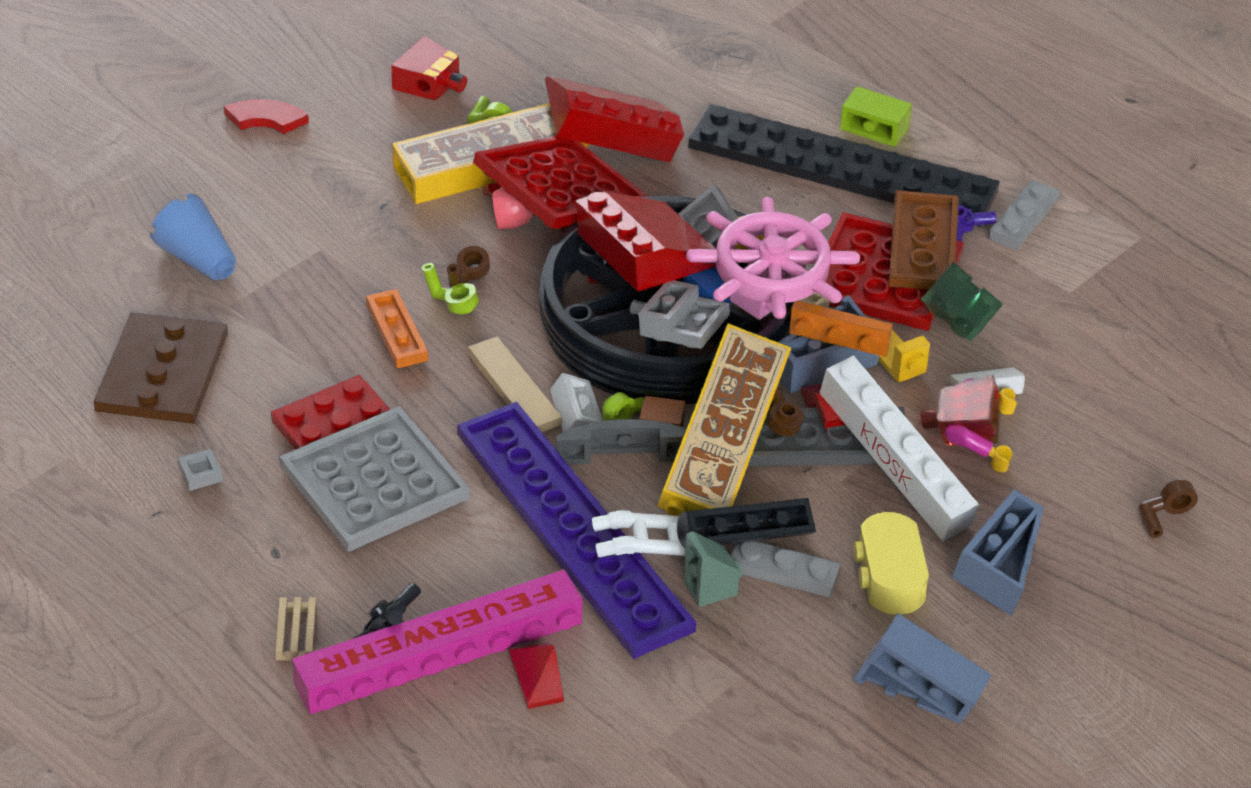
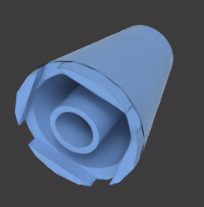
M191 193L186 194L189 199L182 202L177 198L171 201L154 219L152 225L155 228L154 234L150 233V238L157 246L210 279L223 280L228 278L235 270L236 257L204 201L198 195Z

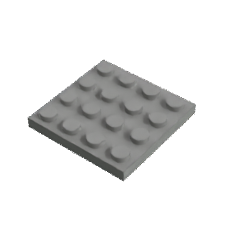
M400 406L279 456L280 467L348 552L470 499V488Z

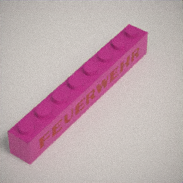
M564 569L293 658L294 685L309 714L328 710L337 705L358 698H364L394 686H400L414 679L433 675L441 670L462 663H469L474 659L495 652H501L507 648L528 641H534L561 630L570 629L582 623L583 598Z

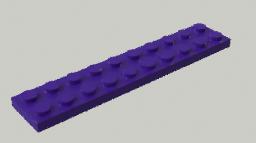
M518 402L457 425V435L562 569H565L572 582L633 659L696 632V621L641 553L617 556L614 554L598 558L596 543L611 541L613 538L626 535L620 528L594 531L592 518L608 515V513Z

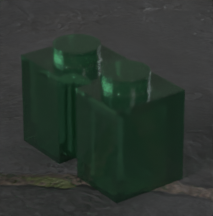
M952 262L923 295L921 300L926 303V307L931 313L941 316L946 320L957 335L971 341L982 331L1003 303L984 287L979 289L971 282L973 278Z

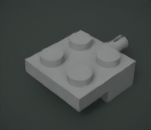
M673 280L664 283L647 303L633 300L630 306V313L639 315L640 336L654 338L657 341L682 344L689 348L702 349L730 315L729 303L699 297L698 285Z

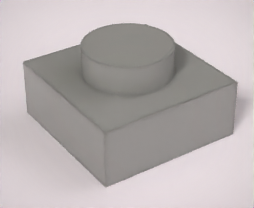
M212 449L178 458L179 469L189 491L223 482L222 470Z

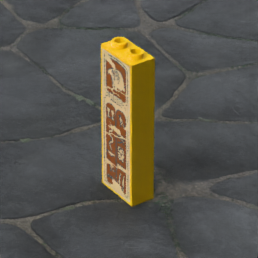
M550 103L393 143V169L415 204L496 183L473 163L475 152L557 136ZM582 143L585 147H587V146L590 145V144Z
M727 324L657 505L658 508L664 509L669 515L680 516L685 511L733 506L791 347Z

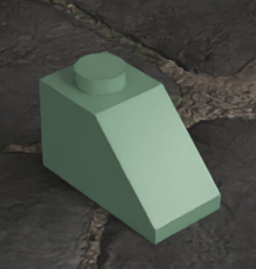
M695 532L687 533L684 584L698 607L738 595L739 579L742 578V571L737 559H732L723 545Z

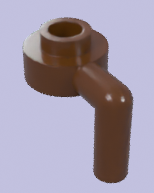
M469 246L459 252L457 264H450L447 267L450 288L458 284L467 283L469 280L480 279L489 272V255L485 249L479 246ZM474 264L479 265V266H477V267H470L471 265H474Z
M777 387L769 407L771 410L767 423L776 434L793 436L799 432L804 415L797 405L785 401L780 388Z
M1174 480L1162 489L1159 497L1140 503L1139 512L1150 536L1157 538L1163 534V529L1155 512L1165 509L1171 514L1185 513L1196 505L1198 495L1191 482L1187 480Z

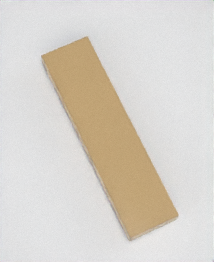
M498 336L468 347V356L507 405L518 402L542 433L562 425V416Z

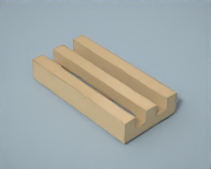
M280 597L275 648L276 660H292L293 658L314 652L316 597H309L308 602H302V597H294V602H287V597ZM287 612H293L290 651H284ZM301 612H308L305 651H298Z

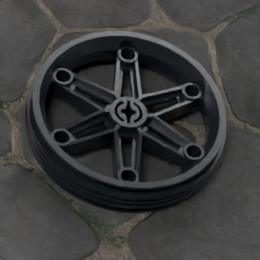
M680 196L641 197L663 201L677 214L696 199ZM733 209L737 217L746 215L742 212ZM577 221L570 225L555 241L548 253L540 277V318L552 350L560 361L579 378L588 380L592 386L613 395L622 392L632 399L652 396L685 401V404H695L699 399L716 352L697 356L677 357L680 344L667 342V346L657 345V340L646 337V353L641 354L616 347L595 337L640 329L639 315L630 313L631 303L633 300L647 303L663 284L637 292L578 234ZM737 263L741 268L748 265V263ZM577 270L612 291L584 303L572 304L567 308L563 299L565 287L572 274ZM683 277L675 280L679 282H684ZM794 302L785 303L786 315L784 318L777 319L772 315L765 327L730 306V315L708 341L720 345L727 324L779 342L790 335L791 309Z

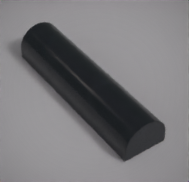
M809 498L685 511L679 516L677 521L678 539L685 549L686 534L690 532L700 534L720 545L811 535L816 532Z

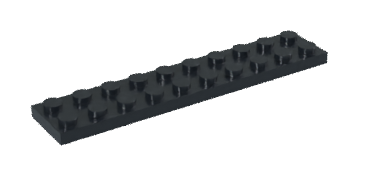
M710 104L689 137L688 148L890 203H894L896 190L959 196L958 205L971 209L972 213L988 212L999 190L1000 183L999 180L983 175H976L953 167L942 166L923 159L912 158L897 152L878 149L867 144L848 141L837 136L814 132L810 129L799 128L780 121L769 120L750 113H743Z

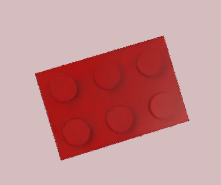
M359 374L271 411V419L296 450L387 412L390 408Z

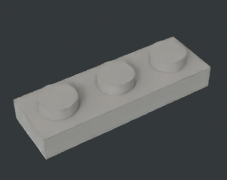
M1031 180L991 228L989 240L1017 251L1057 203L1060 191Z
M757 541L736 543L731 554V558H735L739 562L742 575L831 598L841 569V563Z

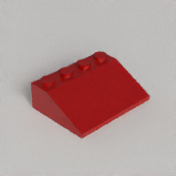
M548 75L545 78L557 137L671 162L684 136L678 114L657 101Z
M606 191L594 192L585 198L576 200L578 234L637 292L716 267V263L688 261L686 254L690 249L716 248L663 201Z

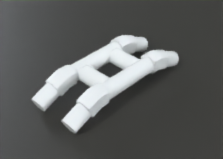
M618 510L609 512L608 515L592 518L595 532L611 528L613 530L632 527L634 535L616 537L611 541L596 543L598 558L614 554L617 556L634 553L685 556L686 549L680 544L677 535L679 516L631 513V511ZM647 528L667 529L668 540L649 539Z

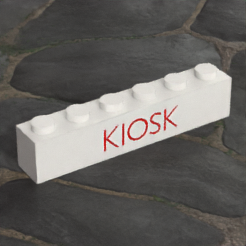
M853 355L827 368L820 389L821 396L838 414L941 541L944 542L970 528L979 505L855 356Z

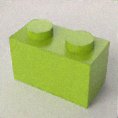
M856 86L842 105L840 130L896 147L910 127L912 103Z

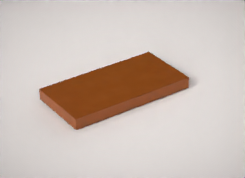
M895 191L889 286L946 292L954 291L959 196Z

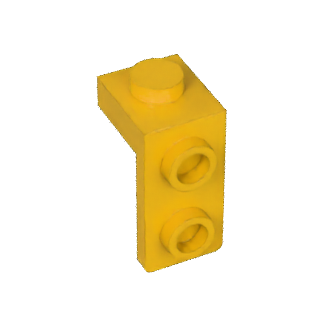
M892 330L890 350L887 357L879 356L878 361L898 383L926 373L930 342L923 335L903 342Z

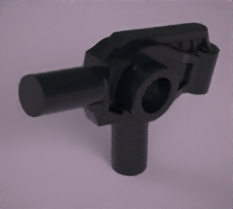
M410 583L393 601L389 603L385 599L380 601L368 612L372 618L364 626L363 631L352 639L404 622L402 614L421 594V589L415 583Z

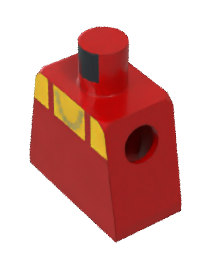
M424 36L391 65L392 89L430 100H438L449 89L461 93L465 90L468 81L466 76L459 74V57L457 54Z

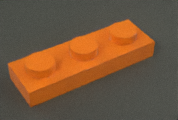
M393 289L367 295L366 307L396 368L428 361V350L398 290Z
M795 301L791 310L789 333L887 357L890 350L893 324L802 301Z

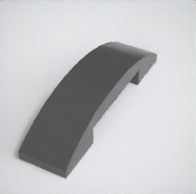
M640 419L600 421L575 427L557 435L556 450L568 465L591 464V454L658 452L659 462H674L686 428L665 422Z

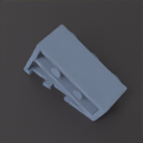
M849 295L843 298L841 305L834 309L866 317ZM790 334L778 342L791 347L780 378L790 393L799 391L804 386L821 384L827 368L853 355L865 369L878 365L879 355Z
M1014 489L962 551L951 578L1012 616L1025 586V578L1031 562V555L1044 507Z
M898 613L872 648L852 681L863 685L868 680L885 687V694L896 697L900 693L917 700V707L960 724L976 704L992 675Z

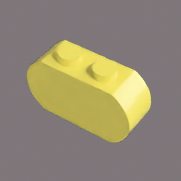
M882 512L870 516L861 525L859 541H854L853 543L854 560L861 563L859 568L860 588H866L869 603L879 611L894 615L914 612L926 600V588L929 580L917 523L903 514L894 512Z

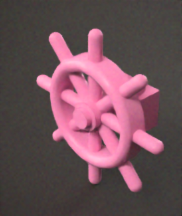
M764 197L762 199V212L742 216L733 222L715 211L709 212L706 217L708 223L722 231L717 243V249H690L686 254V258L690 262L716 263L717 271L725 282L713 293L716 301L722 302L730 296L729 300L758 320L770 312H773L775 318L782 319L786 315L785 303L804 299L815 292L832 303L840 302L842 299L841 292L826 283L830 264L854 265L860 261V255L856 251L830 250L827 239L821 233V230L832 221L828 213H822L811 222H808L791 214L775 212L774 201L771 197ZM764 235V239L762 241L755 237ZM740 243L750 250H741L734 248ZM800 245H803L808 250L795 249L798 248ZM737 263L749 264L746 265L744 268H741ZM806 264H815L809 271L805 269Z

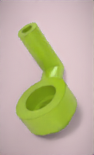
M481 96L467 116V122L470 124L513 113V111L501 102L490 103L489 98Z
M427 263L422 266L431 296L435 299L446 301L450 312L464 315L473 311L478 305L479 297L474 285L462 283L450 289L441 286L434 264Z
M622 392L609 396L602 407L603 420L631 419L634 413L641 412L644 398L632 399Z

